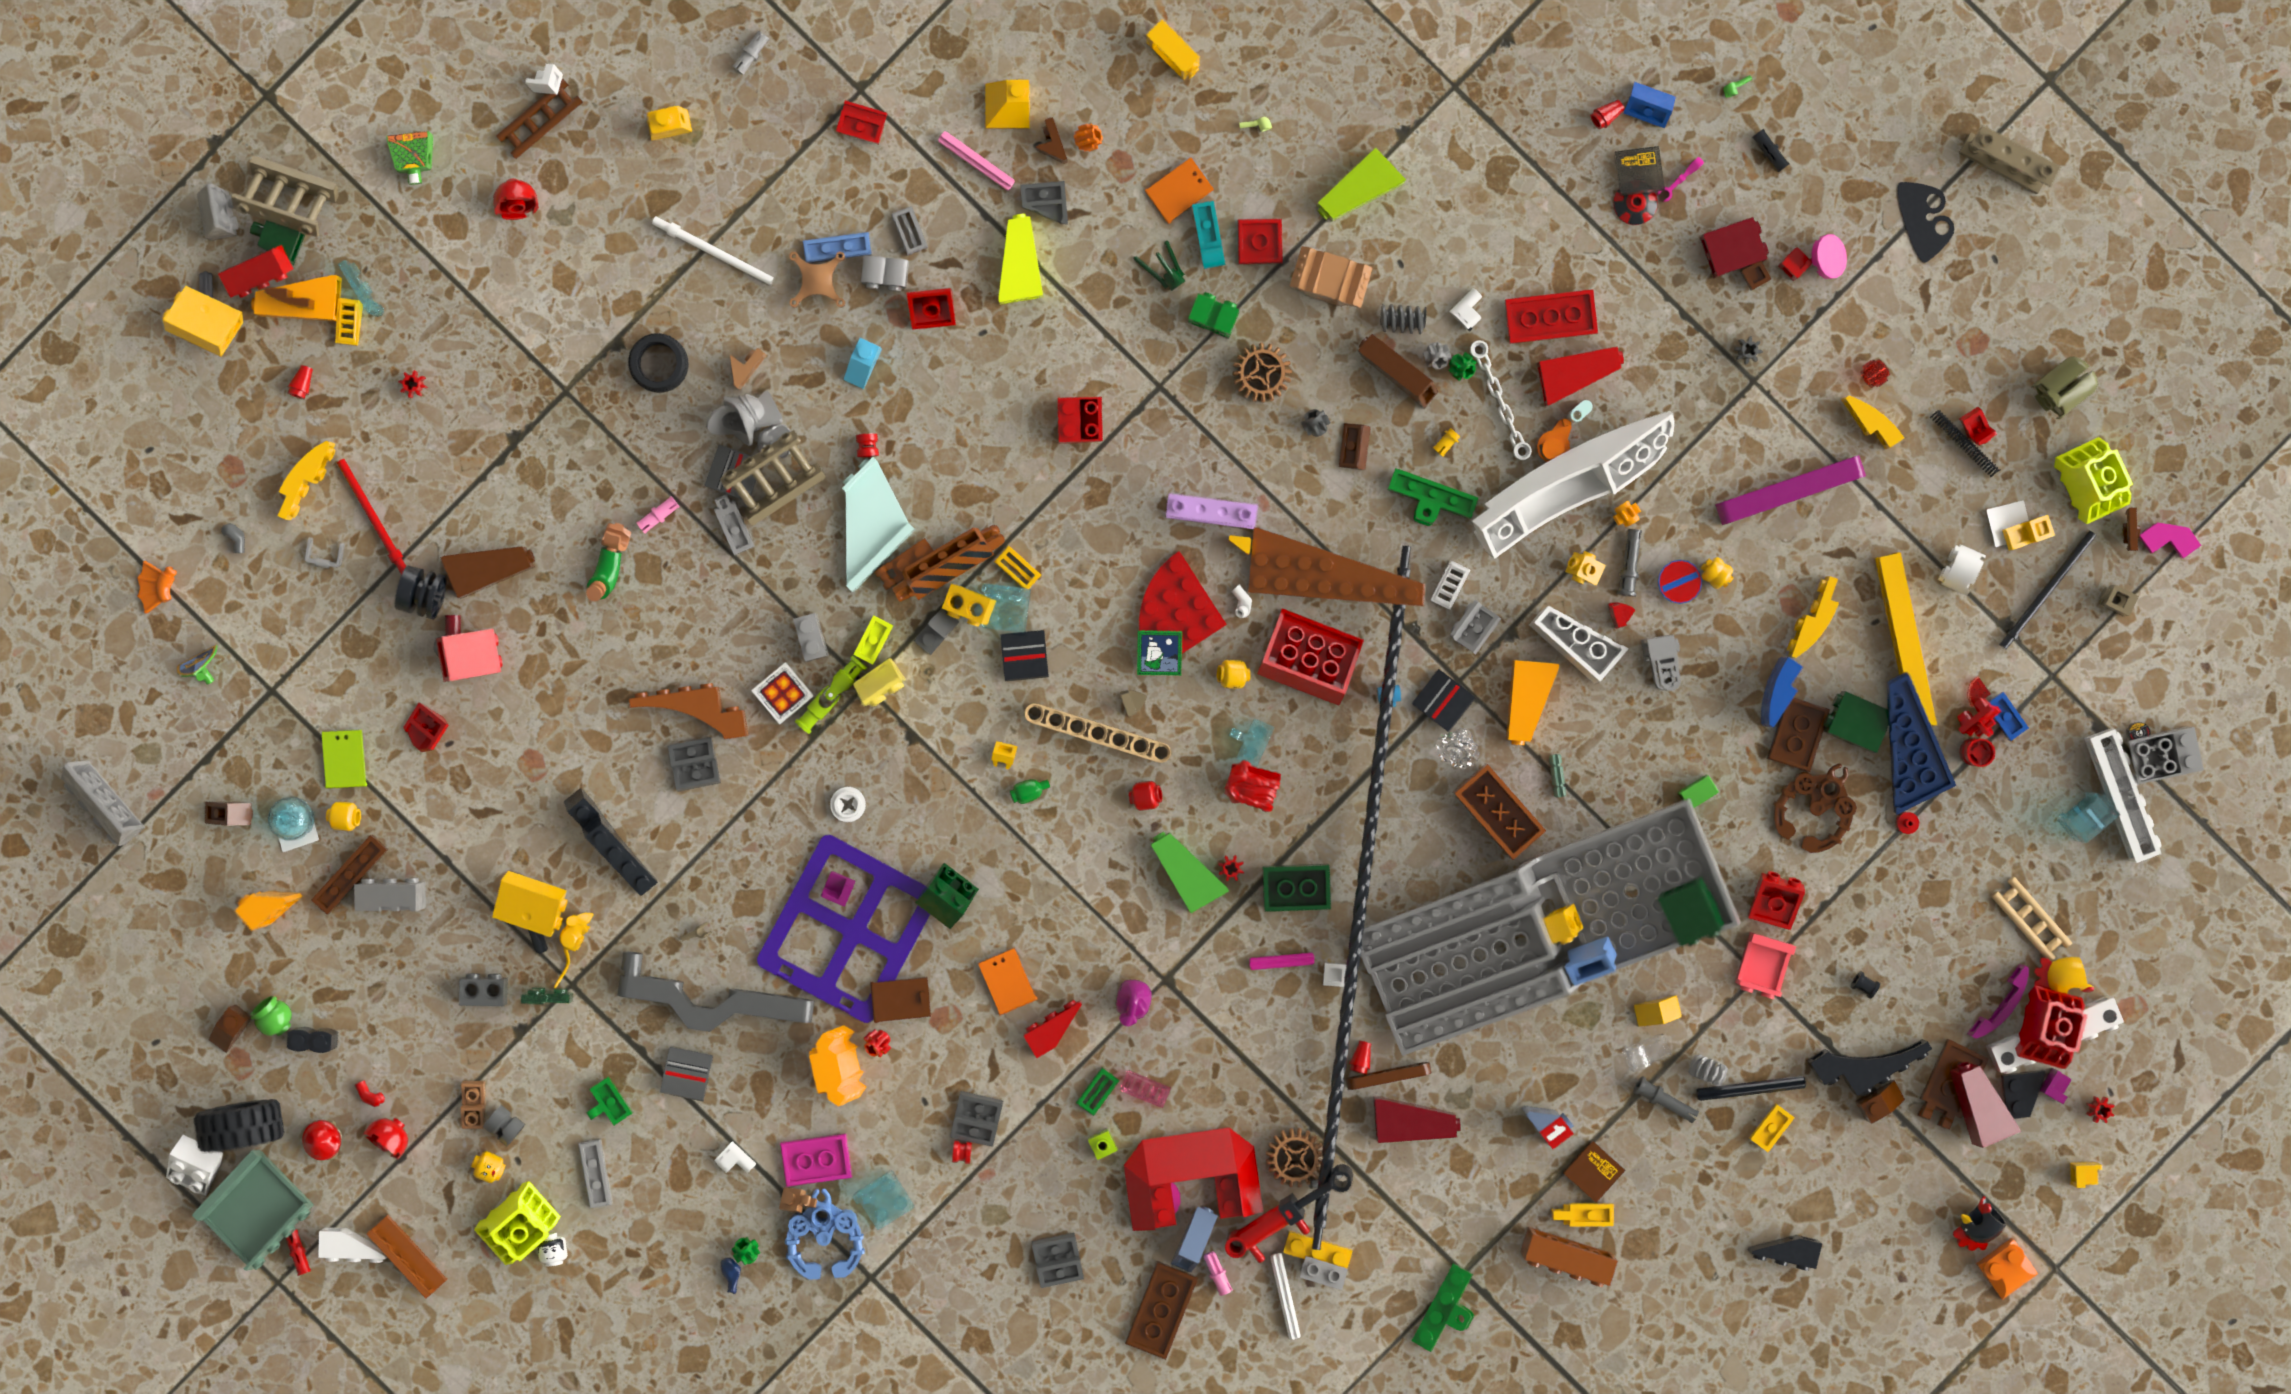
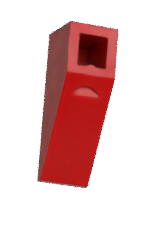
M1072 1000L1063 1006L1064 1010L1058 1014L1056 1011H1053L1044 1017L1046 1021L1039 1025L1035 1022L1025 1028L1027 1032L1023 1036L1036 1058L1056 1048L1082 1006L1081 1000L1078 1002Z

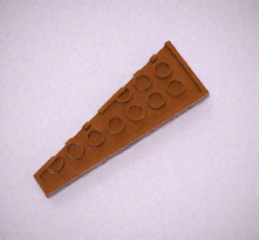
M1254 527L1249 593L1424 606L1426 584Z

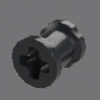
M1860 971L1854 977L1850 987L1858 989L1866 994L1867 998L1872 999L1877 993L1880 983L1878 981L1874 982L1864 976V972Z

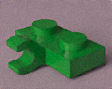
M609 1076L589 1089L599 1103L587 1112L591 1120L605 1112L615 1126L633 1114V1111Z

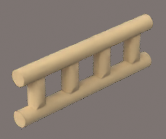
M2015 877L2010 878L2008 883L2012 888L2004 895L1996 891L1991 897L2043 957L2053 961L2056 957L2052 951L2060 944L2068 948L2072 942ZM2018 894L2026 904L2016 912L2008 902ZM2031 911L2041 920L2033 928H2030L2023 920ZM2047 927L2055 937L2045 945L2037 935Z

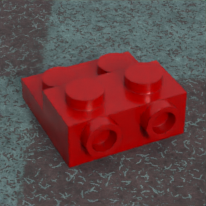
M1768 871L1767 874L1761 873L1754 891L1755 897L1748 912V918L1791 930L1805 895L1804 885L1797 878L1782 879L1778 873Z

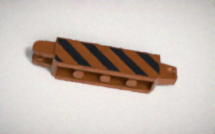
M992 525L982 531L978 528H971L904 568L902 574L905 579L892 588L895 596L900 602L912 596H916L920 600L994 555L992 551L1005 542L1004 536L999 533L1000 529L997 525Z

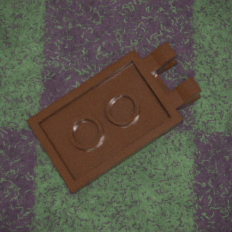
M1947 1039L1920 1096V1099L1925 1101L1917 1115L1930 1120L1933 1111L1936 1110L1943 1114L1937 1125L1950 1130L1955 1116L1958 1118L1963 1116L1950 1071L1958 1068L1957 1065L1963 1062L1978 1065L1984 1071L1989 1058Z

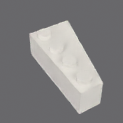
M1550 606L1543 608L1529 624L1531 628L1594 684L1600 682L1629 649L1615 643L1606 636L1600 635L1586 625L1574 621V619Z

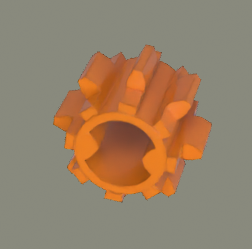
M1088 123L1078 126L1079 130L1075 131L1074 139L1079 150L1090 152L1098 149V145L1103 140L1098 126L1088 125Z

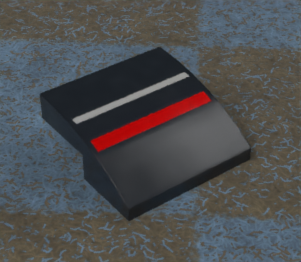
M1044 630L1000 634L1005 682L1049 677Z
M1438 669L1411 704L1449 733L1476 698Z

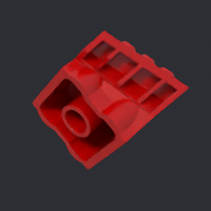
M2034 985L2028 993L2030 1001L2024 1008L2023 1025L2018 1033L2020 1042L2015 1047L2017 1057L2066 1069L2072 1062L2074 1052H2079L2088 1015L2083 1013L2085 1008L2083 999Z

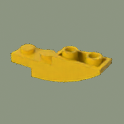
M325 441L308 452L290 471L279 490V493L286 495V498L277 516L285 520H292V518L297 516L300 510L298 504L309 490L308 482L318 484V481L323 480L326 474V469L324 468L335 454L334 443Z
M1826 576L1824 580L1821 579L1817 588V592H1820L1818 599L1813 601L1810 608L1812 615H1802L1795 623L1794 630L1796 634L1794 639H1790L1788 643V657L1797 658L1818 640L1829 625L1839 604L1831 600L1838 581L1837 578Z

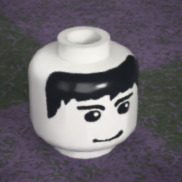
M556 1232L548 1233L549 1236L537 1246L539 1261L545 1263V1266L560 1265L567 1258L565 1238L557 1236Z

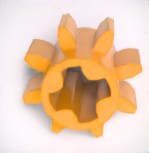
M1626 501L1614 509L1617 514L1613 518L1617 525L1623 523L1625 528L1640 520L1637 514L1641 510L1636 503L1631 505L1629 501Z

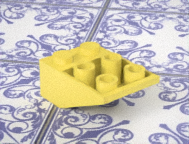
M889 658L854 682L853 685L863 705L874 707L886 699L884 695L888 692L894 694L903 688L902 682L906 679L893 660Z

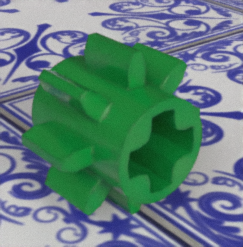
M1467 352L1463 356L1458 353L1450 360V369L1448 371L1458 381L1462 377L1469 379L1476 371V361Z
M748 1237L737 1240L731 1249L736 1262L742 1261L744 1265L755 1262L758 1254L761 1253L758 1249L757 1241L755 1239L750 1241Z

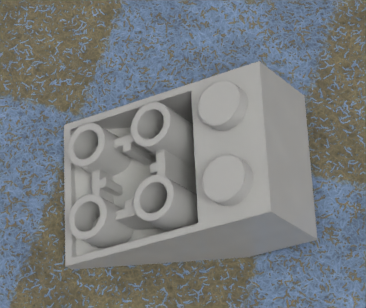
M207 183L197 193L204 236L211 241L237 236L236 230L239 229L236 216H233L232 195L212 183Z
M2195 727L2176 728L2128 741L2137 784L2204 770Z

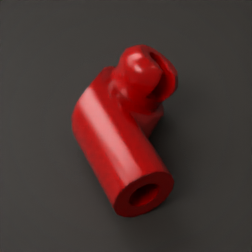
M365 1080L355 1084L363 1103L373 1107H378L384 1103V1095L381 1092L376 1094L370 1092Z

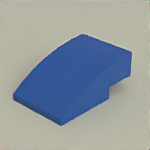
M1789 657L1779 658L1768 679L1761 708V724L1765 727L1775 726L1798 692L1791 685L1803 666Z

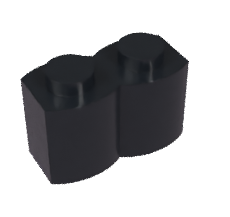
M299 1027L287 1033V1048L292 1051L301 1052L309 1049L316 1053H326L337 1048L338 1032L330 1028L315 1030L310 1027Z

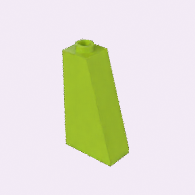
M1375 148L1318 202L1317 207L1319 209L1317 211L1325 220L1329 218L1331 221H1334L1402 186L1406 179Z

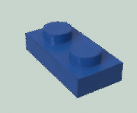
M2004 692L1999 693L1988 701L1991 705L1998 706L2001 710V713L1993 719L2009 741H2012L2029 729Z

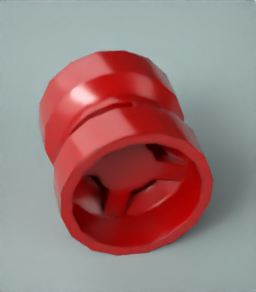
M878 434L856 435V442L859 445L857 457L879 456V449L876 447Z

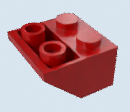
M1102 397L1058 398L1059 444L1103 441Z

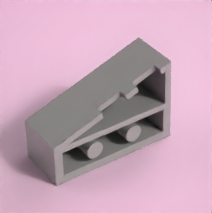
M385 878L383 882L375 883V879H361V883L354 884L355 911L422 910L426 908L425 882H419V878H405V882H397V878Z

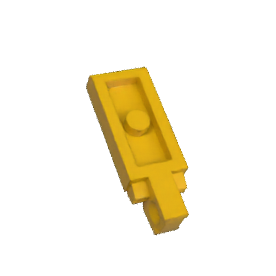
M1563 1204V1209H1552L1553 1220H1563V1224L1570 1227L1614 1226V1204Z

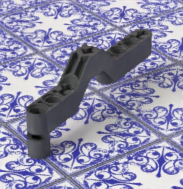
M623 951L621 970H625V975H620L617 996L668 1003L688 1029L710 1032L734 1013L812 1023L815 1001L806 998L742 989H729L728 999L716 1008L694 1005L683 991V981L640 975L643 954Z

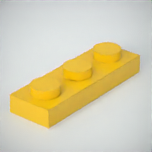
M1289 1230L1283 1253L1302 1259L1308 1256L1348 1268L1353 1252L1352 1249L1322 1240L1321 1250L1312 1249L1313 1237Z

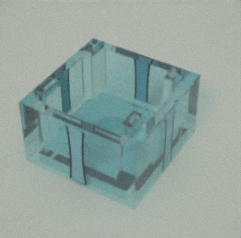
M2086 792L2084 794L2086 797L2066 814H2059L2061 818L2057 821L2074 841L2089 842L2121 815L2104 794Z

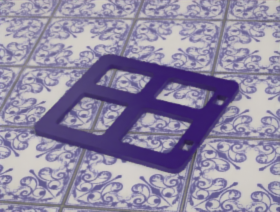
M825 835L819 841L757 957V963L761 968L848 1013L864 1023L872 1022L874 1019L871 993L866 1001H861L836 986V982L857 944H863L887 958V963L877 982L891 981L897 978L930 914L918 905L897 943H893L870 931L867 925L888 886L892 885L918 899L926 885L833 835ZM831 854L848 861L874 876V881L853 919H848L809 897L810 891ZM800 912L809 915L843 935L822 977H817L778 955L781 945ZM782 964L794 970L791 977L779 971ZM842 997L854 1002L851 1009L839 1003Z

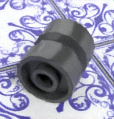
M500 1105L486 1121L483 1128L492 1135L497 1134V1139L507 1147L520 1133L525 1123L517 1117L512 1118L511 1112L503 1105Z

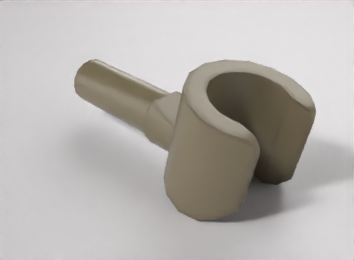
M704 922L696 927L695 931L681 936V941L693 937L705 938L712 933V931L706 932L703 928L709 923Z

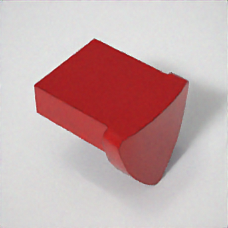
M1618 602L1608 604L1614 628L1618 629L1627 626L1626 623L1633 616L1635 608Z

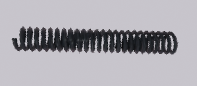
M1941 410L1936 411L1930 416L1932 418L1936 415L1932 419L1934 421L1938 418L1935 423L1941 420L1937 426L1944 422L1940 428L1947 424L1942 429L1944 431L1949 427L1945 433L1952 429L1947 436L1953 431L1954 433L1950 438L1957 434L1952 441L1959 436L1955 441L1957 443L1962 438L1957 445L1964 441L1960 448L1966 444L1962 450H1965V453L1970 455V458L1975 460V463L1980 465V468L1983 467L1982 470L1988 472L1987 475L1991 474L1990 477H1992L1998 471H2001V469L1996 467V464L1991 462V459L1986 457V454L1981 452V449L1978 450V447L1973 445V442L1968 440V437L1963 435L1961 430H1958L1956 425H1953L1951 420H1948L1946 415L1941 413Z

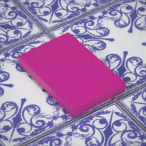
M846 1133L780 1143L786 1187L852 1178Z

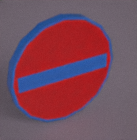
M1671 561L1659 573V590L1664 598L1672 603L1682 604L1690 602L1701 591V573L1689 561Z

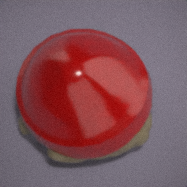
M315 1120L308 1125L302 1136V1143L306 1153L310 1157L321 1161L334 1160L338 1155L342 1141V1130L337 1128L335 1121Z

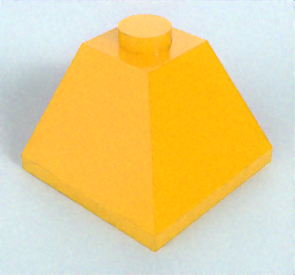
M1003 80L985 84L986 129H1030L1029 80Z

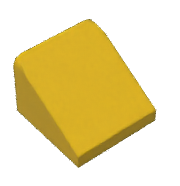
M1233 535L1228 537V541L1249 555L1250 537Z

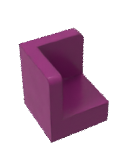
M831 871L821 897L845 907L856 881Z
M2052 1068L2044 1080L2040 1091L2064 1105L2068 1098L2064 1095V1092L2069 1086L2071 1079L2062 1074V1072Z

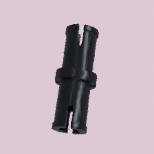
M1764 128L1752 137L1764 152L1762 155L1770 160L1777 172H1780L1790 164L1778 150V144L1773 143Z

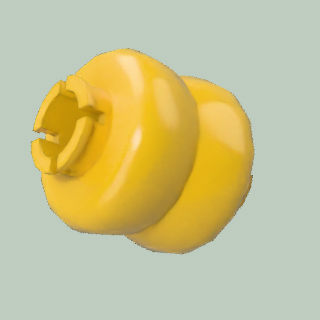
M1715 557L1712 560L1708 558L1705 561L1706 564L1704 563L1700 568L1703 570L1701 574L1702 579L1709 582L1715 589H1719L1722 586L1726 588L1729 585L1728 582L1730 583L1734 578L1731 576L1733 568L1725 564L1719 557Z

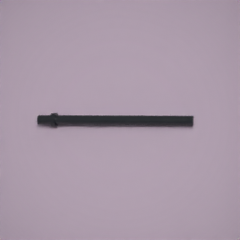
M2088 531L2013 628L2007 630L2006 637L1999 644L2003 649L2007 650L2014 640L2017 641L2022 629L2097 536L2094 532Z

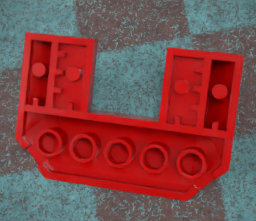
M1230 1127L1143 1139L1124 1163L1132 1231L1156 1230L1155 1228L1176 1225L1171 1183L1214 1177L1220 1219L1236 1216L1247 1217L1263 1212L1255 1148Z

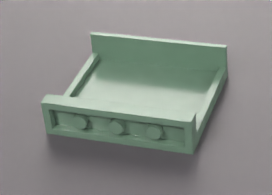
M252 1150L199 1206L192 1216L197 1221H204L246 1264L243 1269L248 1271L257 1270L265 1263L266 1260L264 1258L269 1253H274L281 1245L279 1242L295 1231L296 1228L294 1226L310 1215L311 1212L309 1210L314 1204L261 1150Z

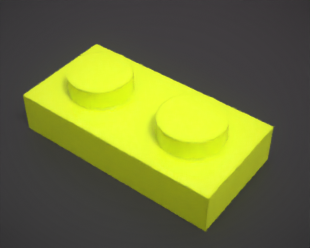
M873 615L853 655L874 665L894 625Z

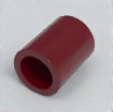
M445 615V635L461 634V615Z

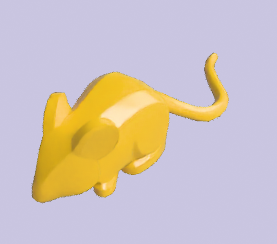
M584 912L579 915H571L566 919L567 925L559 936L566 957V965L554 988L558 986L569 968L570 957L568 950L576 951L580 948L585 938L583 935L587 934L590 926H587V924L591 921L593 913Z

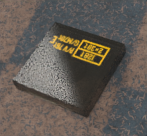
M1659 146L1615 151L1620 196L1665 190Z

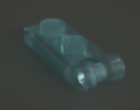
M347 260L340 262L338 266L365 310L375 317L382 316L384 308L373 300L370 295L373 291L366 281L362 282L359 275L361 272L354 262L351 264Z

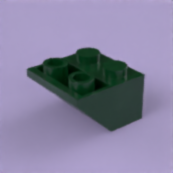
M943 863L915 903L951 929L964 915L979 889L946 863Z

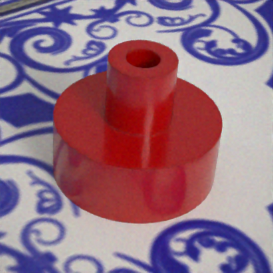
M1902 812L1896 818V828L1901 833L1912 834L1919 828V819L1914 813Z

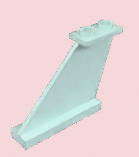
M874 457L871 459L866 458L858 466L860 470L855 476L850 474L843 481L845 486L842 489L846 492V586L852 592H855L916 530L908 522L878 461Z

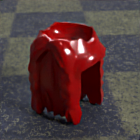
M1242 760L1240 763L1232 764L1224 794L1234 804L1243 803L1259 808L1264 812H1272L1274 808L1272 805L1273 800L1276 798V792L1281 784V774L1251 766V763Z

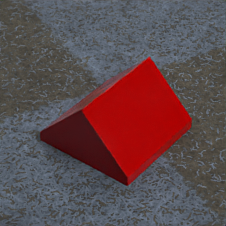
M951 288L906 292L912 330L956 325L953 291Z

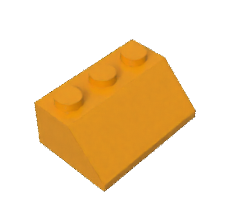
M259 891L256 894L244 896L238 902L239 907L234 911L253 931L271 925L303 896L301 893L267 891L261 893Z

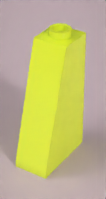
M1025 214L1013 215V219L1008 220L999 290L1000 305L1044 298L1030 216L1026 217Z

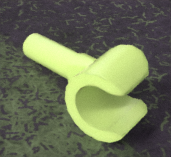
M1266 117L1251 122L1239 123L1240 128L1259 126L1261 132L1272 128L1270 120Z

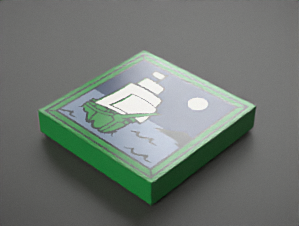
M1138 631L1137 675L1181 676L1182 631Z

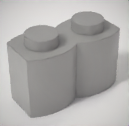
M864 256L861 283L866 284L868 289H879V286H887L889 291L901 292V288H907L909 261L896 258Z

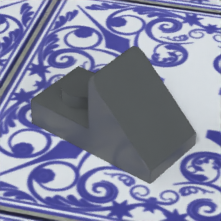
M941 609L914 640L930 655L959 623L956 618L947 615V610Z

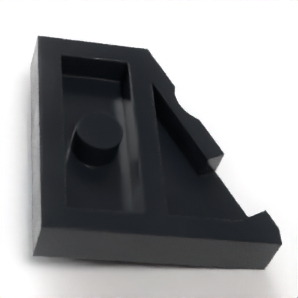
M2044 1070L2001 1075L2004 1104L2014 1119L2031 1117L2046 1075Z

